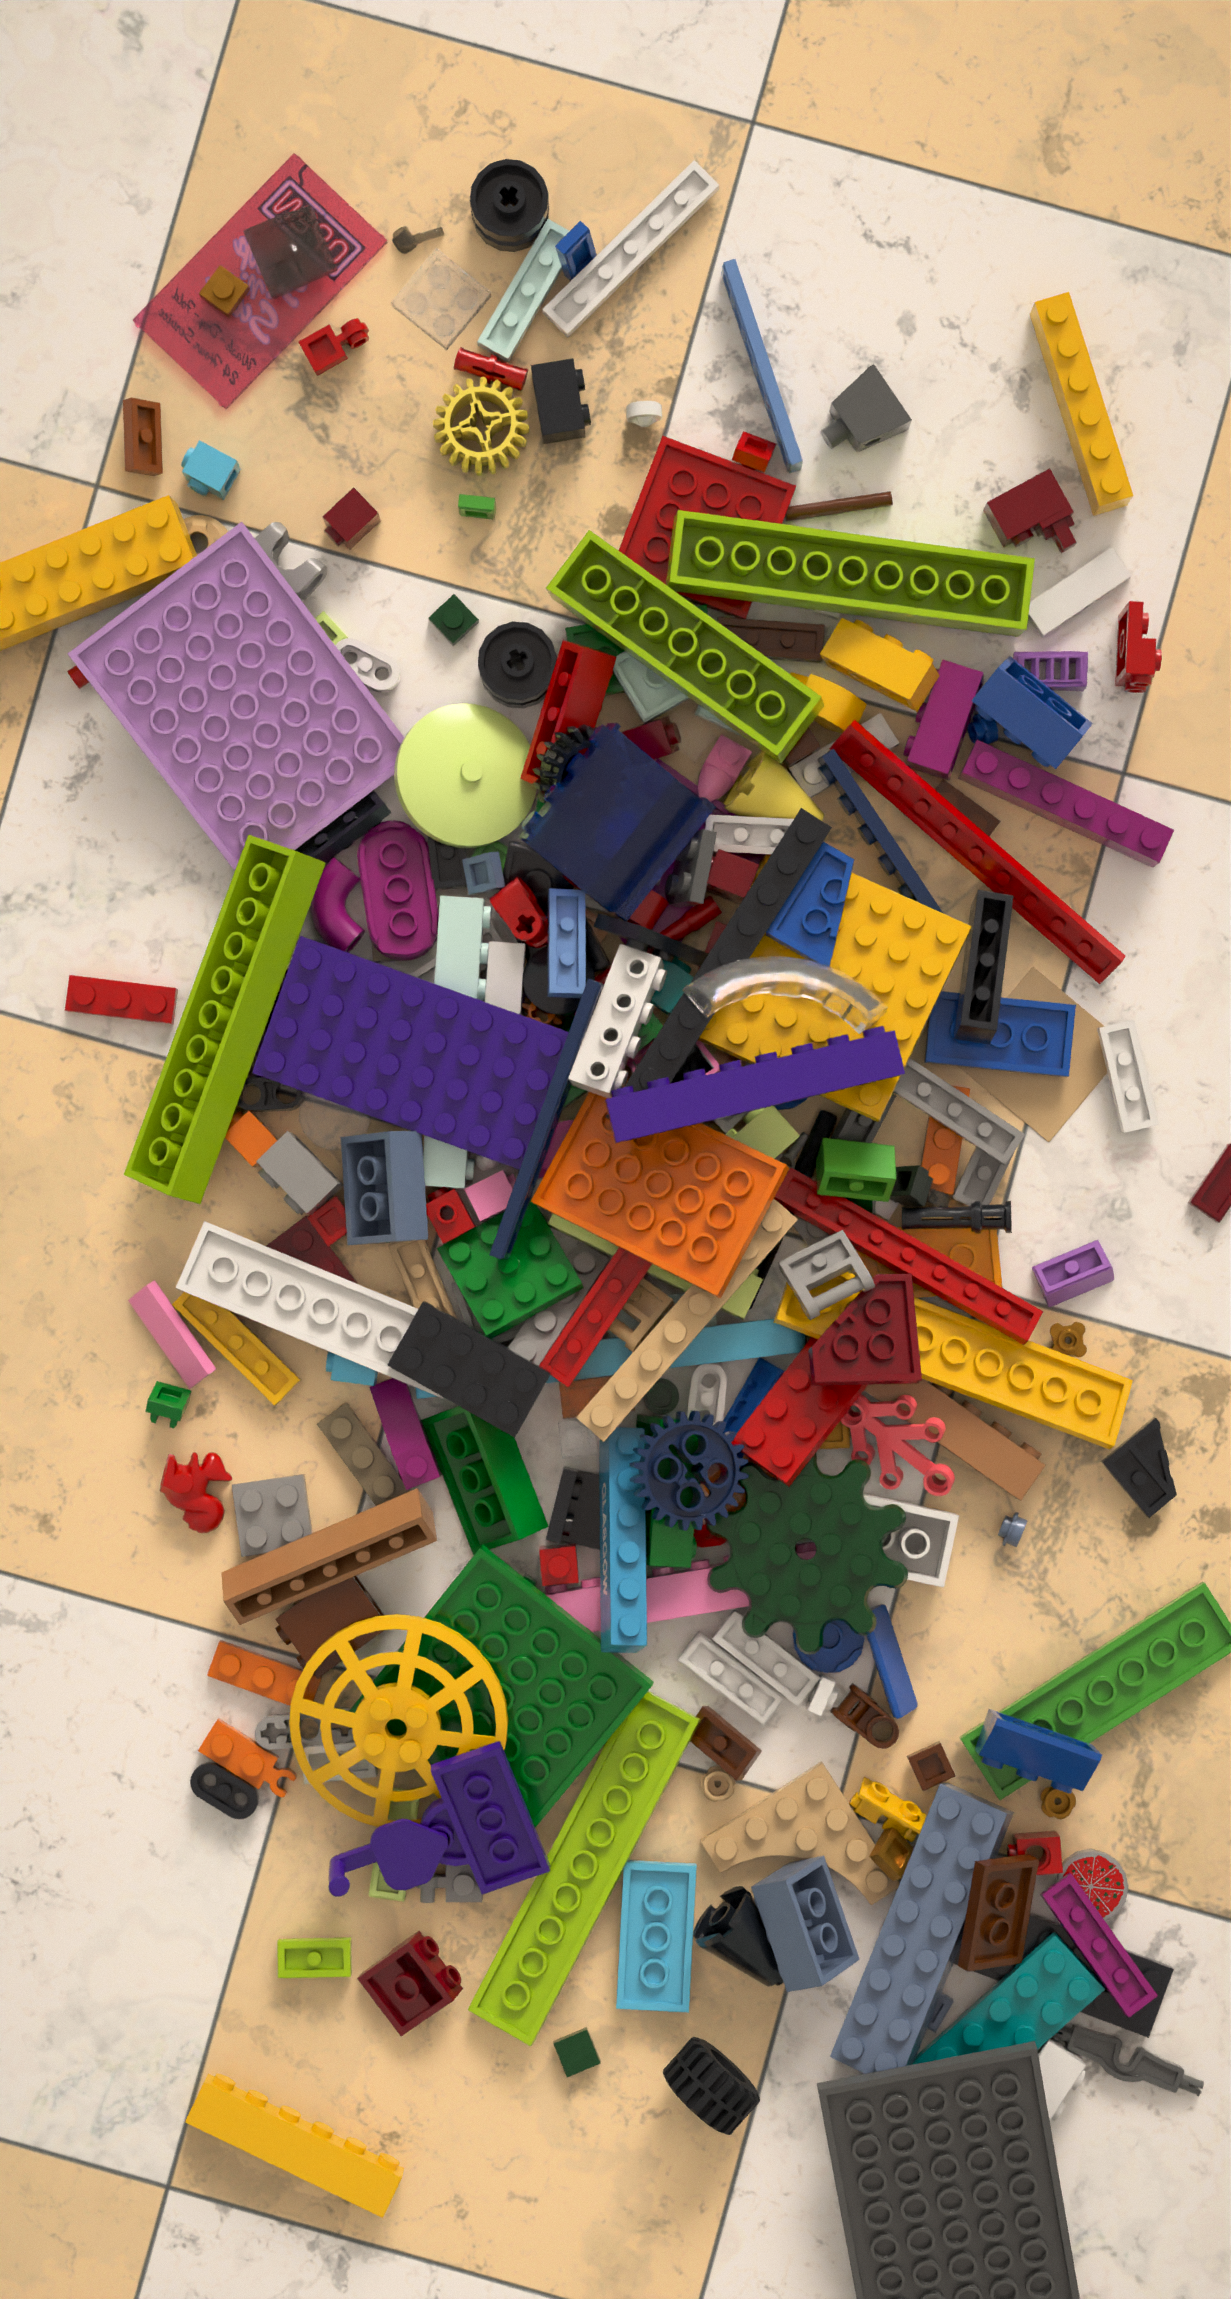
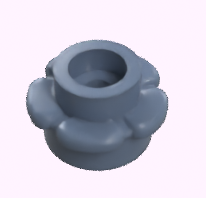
M1015 1512L1012 1518L1006 1515L1000 1527L998 1536L1004 1538L1002 1542L1004 1546L1008 1543L1017 1547L1023 1534L1027 1520L1018 1517V1512Z

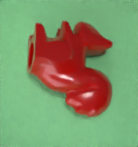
M193 1452L190 1462L186 1465L177 1463L175 1456L168 1454L161 1479L160 1492L164 1493L171 1505L185 1511L183 1521L188 1523L190 1529L198 1533H209L219 1527L225 1510L223 1503L217 1497L206 1493L209 1481L228 1482L232 1480V1476L225 1470L224 1463L217 1453L209 1452L204 1457L202 1464H199L198 1455L196 1452Z

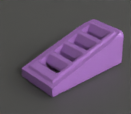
M1046 651L1013 653V659L1023 667L1025 666V661H1031V673L1038 679L1039 662H1046L1045 680L1040 681L1051 690L1084 691L1087 687L1088 652ZM1054 662L1061 663L1060 680H1054ZM1069 663H1075V679H1069Z

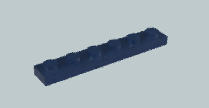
M832 749L817 759L821 765L817 768L819 774L828 786L835 785L841 794L837 798L839 804L848 816L855 815L861 824L857 828L859 834L868 846L875 845L881 854L877 858L879 864L887 875L894 874L901 884L897 888L899 894L943 913L836 751Z

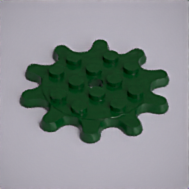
M815 1453L790 1487L777 1478L767 1475L756 1463L750 1462L742 1465L739 1471L749 1475L746 1479L738 1480L740 1486L745 1489L746 1501L744 1505L735 1512L727 1511V1518L721 1517L717 1513L714 1514L716 1525H708L706 1522L705 1525L712 1535L723 1538L730 1546V1557L722 1565L712 1568L708 1573V1585L713 1591L718 1593L739 1590L747 1595L749 1609L742 1620L744 1633L751 1638H759L774 1623L786 1622L795 1630L796 1644L799 1650L809 1655L815 1654L823 1646L824 1628L832 1621L839 1620L845 1622L854 1633L861 1636L872 1633L877 1622L874 1613L867 1603L869 1592L878 1586L897 1589L902 1587L908 1579V1571L904 1564L891 1560L883 1550V1541L886 1536L900 1530L904 1526L906 1521L904 1510L895 1504L876 1508L866 1502L863 1491L871 1477V1469L865 1461L860 1459L850 1461L842 1472L829 1476L822 1473L818 1468L817 1455ZM808 1538L815 1543L816 1554L813 1558L806 1560L797 1555L796 1545L799 1540Z

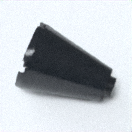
M743 1886L734 1887L724 1892L720 1896L724 1902L716 1909L710 1905L698 1920L693 1931V1936L697 1939L695 1940L701 1948L768 1987L781 1985L784 1982L779 1974L778 1964L771 1944L767 1939L766 1930L753 1896Z

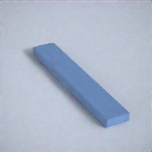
M736 259L723 262L721 276L786 470L789 473L799 471L802 468L803 459Z

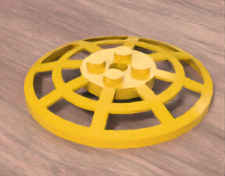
M395 1614L375 1616L355 1622L336 1632L317 1649L308 1660L296 1683L290 1706L289 1726L291 1742L298 1764L309 1783L320 1796L341 1813L359 1822L379 1827L396 1821L388 1820L391 1801H413L433 1793L438 1798L441 1797L431 1773V1764L428 1761L437 1745L459 1748L457 1755L469 1752L470 1749L475 1750L500 1741L504 1750L507 1742L508 1714L506 1699L500 1681L488 1660L475 1645L460 1633L439 1622L419 1616ZM408 1630L403 1652L379 1653L359 1660L348 1642L358 1636L375 1631ZM422 1633L449 1644L466 1657L473 1667L455 1680L439 1664L418 1655ZM336 1650L347 1670L333 1683L325 1698L324 1705L304 1699L306 1687L314 1672L325 1658ZM382 1665H400L398 1681L378 1687L375 1686L366 1672L371 1668ZM415 1668L431 1674L445 1687L432 1697H429L424 1691L412 1685ZM481 1679H483L488 1688L494 1706L495 1736L473 1734L472 1711L464 1692ZM354 1680L364 1696L356 1712L334 1708L340 1693L350 1681ZM452 1700H455L461 1716L462 1733L441 1730V1718L438 1710ZM300 1713L321 1720L322 1743L330 1762L314 1771L307 1761L301 1742ZM392 1719L402 1720L407 1727L406 1733L400 1736L391 1734L387 1729V1722ZM331 1723L352 1728L356 1746L340 1756L333 1742ZM366 1759L369 1763L381 1769L378 1787L362 1781L348 1768ZM414 1768L427 1784L412 1790L393 1791L396 1772L409 1771ZM339 1774L343 1780L356 1790L376 1798L374 1816L361 1813L344 1804L332 1795L322 1783ZM422 1818L413 1819L411 1821L420 1824Z

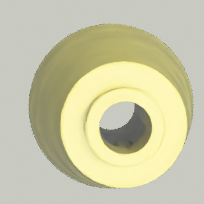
M760 751L749 762L747 766L750 769L743 777L739 775L724 800V805H726L724 808L737 816L794 819L802 808L821 821L824 818V813L788 771L763 751Z

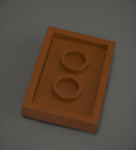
M1025 1854L975 1861L958 1961L960 1968L969 1972L1022 1963L1039 1864L1038 1858Z

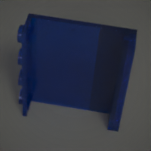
M608 723L606 726L602 724L593 732L589 738V742L592 744L583 755L578 753L571 760L566 768L569 774L562 783L555 782L549 788L543 798L547 802L538 813L533 811L528 815L521 825L524 831L518 838L616 919L627 922L716 806L707 798L697 797L622 734L619 731L621 726L618 723Z

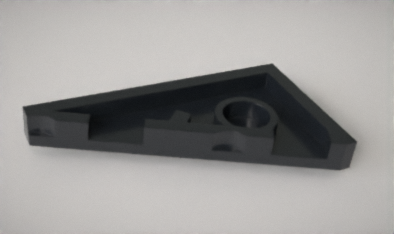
M598 913L594 924L595 928L627 939L626 945L643 952H647L648 948L654 949L652 955L672 963L675 957L701 967L709 954L643 926Z

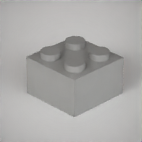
M289 1131L256 1161L262 1167L258 1174L272 1188L275 1187L277 1189L280 1186L287 1193L283 1199L297 1214L300 1213L302 1215L306 1212L312 1215L344 1186L294 1133Z

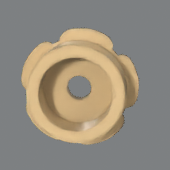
M720 1766L710 1767L708 1772L704 1773L700 1778V1788L704 1790V1796L710 1801H725L734 1793L733 1785L736 1783L735 1779ZM719 1780L721 1782V1786L716 1787L714 1785L715 1781Z

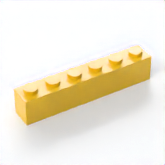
M1066 292L1036 301L1029 315L1092 514L1096 516L1125 507L1134 495L1070 293Z
M210 2074L207 2075L185 2123L377 2216L384 2217L403 2176L404 2168L399 2166L400 2162L385 2153H380L379 2156L366 2150L367 2146L355 2138L347 2137L346 2140L334 2135V2130L324 2123L315 2121L314 2124L301 2119V2114L291 2107L282 2105L281 2108H278L268 2103V2098L258 2091L249 2090L247 2093L235 2087L236 2083L225 2075L216 2074L215 2077Z

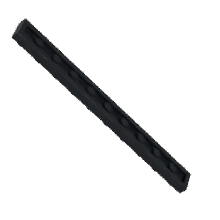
M801 808L625 1087L633 1086L634 1092L648 1089L647 1082L666 1077L669 1078L671 1083L830 832L831 826Z

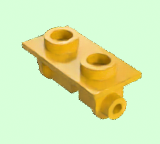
M865 1776L862 1779L859 1793L856 1792L849 1805L854 1807L853 1811L855 1813H858L876 1824L881 1815H884L887 1819L882 1824V1829L894 1827L910 1842H913L917 1834H920L926 1814L911 1801L902 1800L892 1794L882 1783L873 1782Z

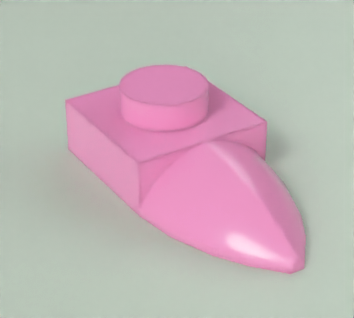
M720 735L705 760L699 775L698 795L700 801L704 804L709 803L726 794L736 782L752 751Z

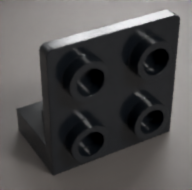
M564 1466L546 1540L558 1543L562 1540L600 1550L599 1474Z

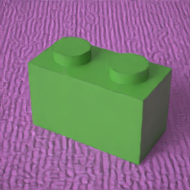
M823 1138L816 1159L817 1194L889 1202L896 1181L894 1146Z

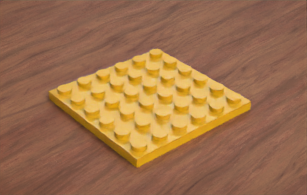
M772 854L765 855L752 885ZM852 873L829 972L767 937L765 933L698 1040L750 1064H755V1056L776 1052L778 1058L792 1055V1047L812 1043L813 1049L828 1046L827 1039L848 1034L849 1041L864 1038L862 1033L864 1030L884 1026L885 1032L895 1030L905 1069L972 926ZM901 1076L829 1092L820 1096L879 1122Z

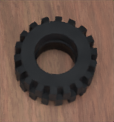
M692 2037L663 2069L665 2080L676 2096L696 2116L718 2132L731 2135L760 2102L756 2088L746 2075L722 2052L703 2039Z

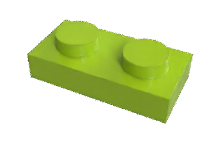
M351 1937L278 1939L277 1941L278 1978L351 1977L352 1975Z

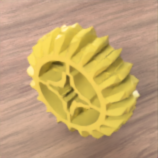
M485 377L480 378V386L474 387L472 379L468 378L466 380V390L463 391L458 384L453 386L456 397L446 393L442 396L444 403L448 407L436 406V414L442 418L433 420V428L441 430L434 434V439L436 443H444L439 449L441 455L444 456L452 453L449 458V463L452 466L463 460L462 472L467 473L472 464L475 465L476 475H482V466L487 465L489 466V472L495 474V463L500 462L501 466L506 469L509 467L507 455L514 459L520 457V452L514 446L526 447L527 440L521 435L529 433V425L522 423L528 418L527 410H518L523 405L520 397L510 400L513 395L511 387H507L500 392L501 382L499 380H495L492 387L489 388L487 387V379ZM481 401L494 403L506 413L488 412L482 407ZM470 404V416L466 420L459 422V426L452 427L457 413L464 406ZM476 412L479 413L481 421L483 420L486 426V441L483 440L482 433L476 427ZM511 425L509 434L504 442L493 449L491 444L492 437L496 433L503 431V427ZM462 438L463 441H476L480 445L482 452L468 450L461 446L456 439Z

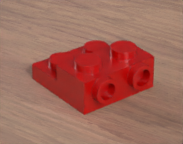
M1129 601L1118 615L1115 686H1124V691L1130 693L1146 692V686L1152 685L1155 671H1160L1162 662L1161 649H1156V639L1142 638L1148 632L1149 613H1143L1144 602Z

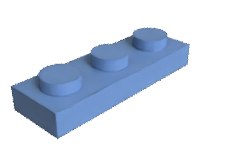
M549 888L548 997L581 998L586 986L585 890Z

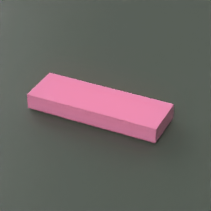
M155 1280L147 1284L128 1300L189 1389L216 1370Z

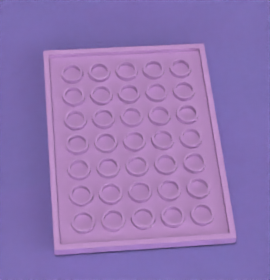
M240 522L68 653L69 657L234 871L236 870L248 834L296 850L394 775L396 756L404 736L243 522Z

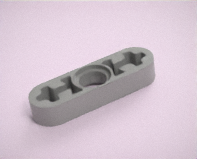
M341 1707L338 1709L349 1711L351 1708ZM290 1713L269 1715L259 1722L255 1730V1737L261 1747L268 1750L293 1748L292 1742L288 1741L289 1733L278 1735L276 1742H271L269 1736H263V1731L268 1728L269 1723H274L275 1729L287 1728L288 1723L286 1720L290 1719ZM300 1713V1721L310 1718L316 1721L319 1727L318 1734L314 1738L307 1739L301 1736L302 1746L323 1745L320 1730L321 1720ZM332 1728L333 1742L342 1743L353 1740L352 1728H349L348 1734H342L341 1728Z

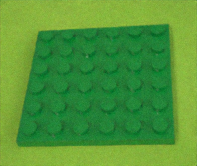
M483 1544L424 1617L439 1622L460 1633L477 1647L497 1675L506 1699L508 1714L507 1742L504 1752L535 1828L654 1683V1681L619 1653L601 1652V1639ZM422 1633L418 1651L419 1656L439 1664L455 1680L473 1667L467 1658L452 1646L433 1636ZM405 1641L396 1652H403ZM385 1665L373 1680L375 1686L378 1687L383 1684L397 1682L400 1665ZM415 1668L412 1685L424 1691L429 1697H432L445 1687L431 1674ZM481 1679L464 1692L472 1711L473 1734L495 1736L494 1706L488 1688L483 1679ZM363 1694L351 1707L350 1712H356L358 1705L364 1698ZM452 1700L438 1710L441 1718V1730L462 1733L461 1716L455 1700ZM392 1719L387 1722V1729L391 1734L400 1736L406 1733L407 1727L402 1720ZM437 1745L428 1761L430 1764L452 1758L457 1755L459 1748Z

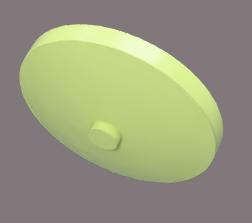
M469 703L452 704L438 708L420 719L406 734L399 747L394 767V779L400 804L409 819L419 830L442 844L458 848H477L497 842L521 824L534 802L537 789L533 784L520 779L530 744L521 730L510 719L491 708Z

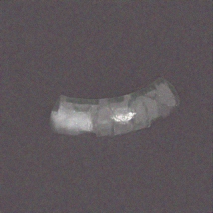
M783 956L753 957L720 966L697 978L682 990L706 1018L717 1010L731 1003L746 999L750 995L770 993L771 995L794 998L802 996L822 1003L824 1008L842 1018L859 1035L882 1017L889 1008L872 991L843 972L814 961Z

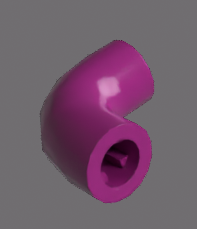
M333 857L323 869L310 905V912L315 929L326 944L350 953L365 934V930L347 914L345 907L349 893L358 884L360 878L341 861Z

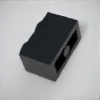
M573 358L531 365L543 444L585 438V426L591 425L588 403L581 404L579 391L585 390L582 369L575 370Z

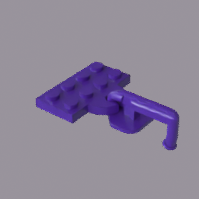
M498 1741L431 1764V1773L441 1797L433 1801L424 1811L421 1823L418 1824L408 1819H399L384 1824L374 1830L371 1835L370 1844L332 1857L329 1863V1892L335 1897L344 1896L350 1888V1883L345 1877V1873L375 1862L378 1863L387 1885L395 1890H408L429 1882L439 1863L450 1866L469 1864L482 1895L549 1872L550 1863L501 1742Z

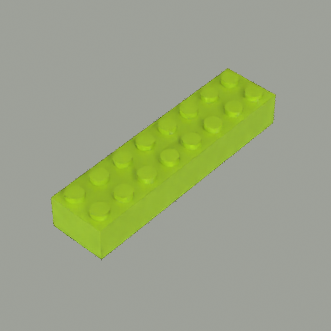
M588 530L546 587L552 599L780 764L824 707L820 695L590 530Z

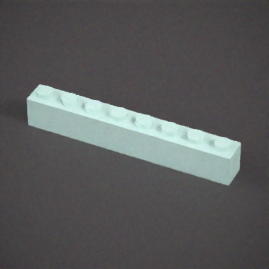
M440 895L434 984L485 1001L486 979H480L481 964H487L489 947V943L483 942V928H490L491 907L485 906L484 898ZM424 1135L423 1164L425 1186L465 1188L467 1180L473 1181L475 1159H468L469 1151Z

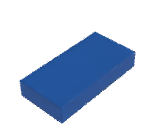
M581 221L555 246L564 276L570 281L597 256L590 230Z

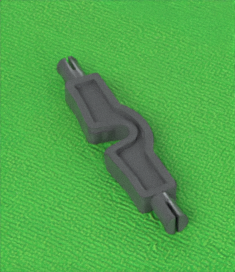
M1073 2024L1071 2028L1064 2026L1052 2036L1066 2042L1065 2046L1069 2051L1099 2062L1108 2074L1126 2082L1144 2080L1173 2093H1176L1178 2088L1197 2096L1202 2092L1199 2088L1203 2089L1204 2081L1185 2075L1184 2069L1180 2065L1165 2060L1143 2047L1135 2049L1129 2062L1125 2064L1120 2063L1119 2054L1122 2041L1116 2036L1093 2031L1078 2024Z

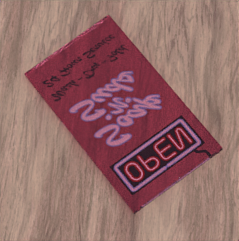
M293 153L138 313L133 322L137 328H140L204 388L218 402L219 406L227 409L388 242L384 235L372 227L318 176L300 156ZM220 265L246 283L250 288V291L230 318L207 303L199 295V292Z

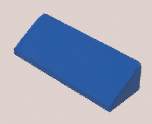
M880 1604L870 1608L876 1617L877 1624L873 1632L866 1636L891 1714L894 1718L898 1719L916 1709L918 1703L885 1604Z

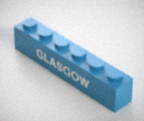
M617 1427L605 1442L599 1438L601 1652L638 1653L647 1646L645 1510L641 1508L645 1497L634 1496L636 1490L641 1488V1484L630 1482V1478L638 1475L639 1469L629 1466L631 1462L640 1461L641 1456L637 1455L633 1448L644 1449V1442L640 1438L641 1434L644 1435V1428Z

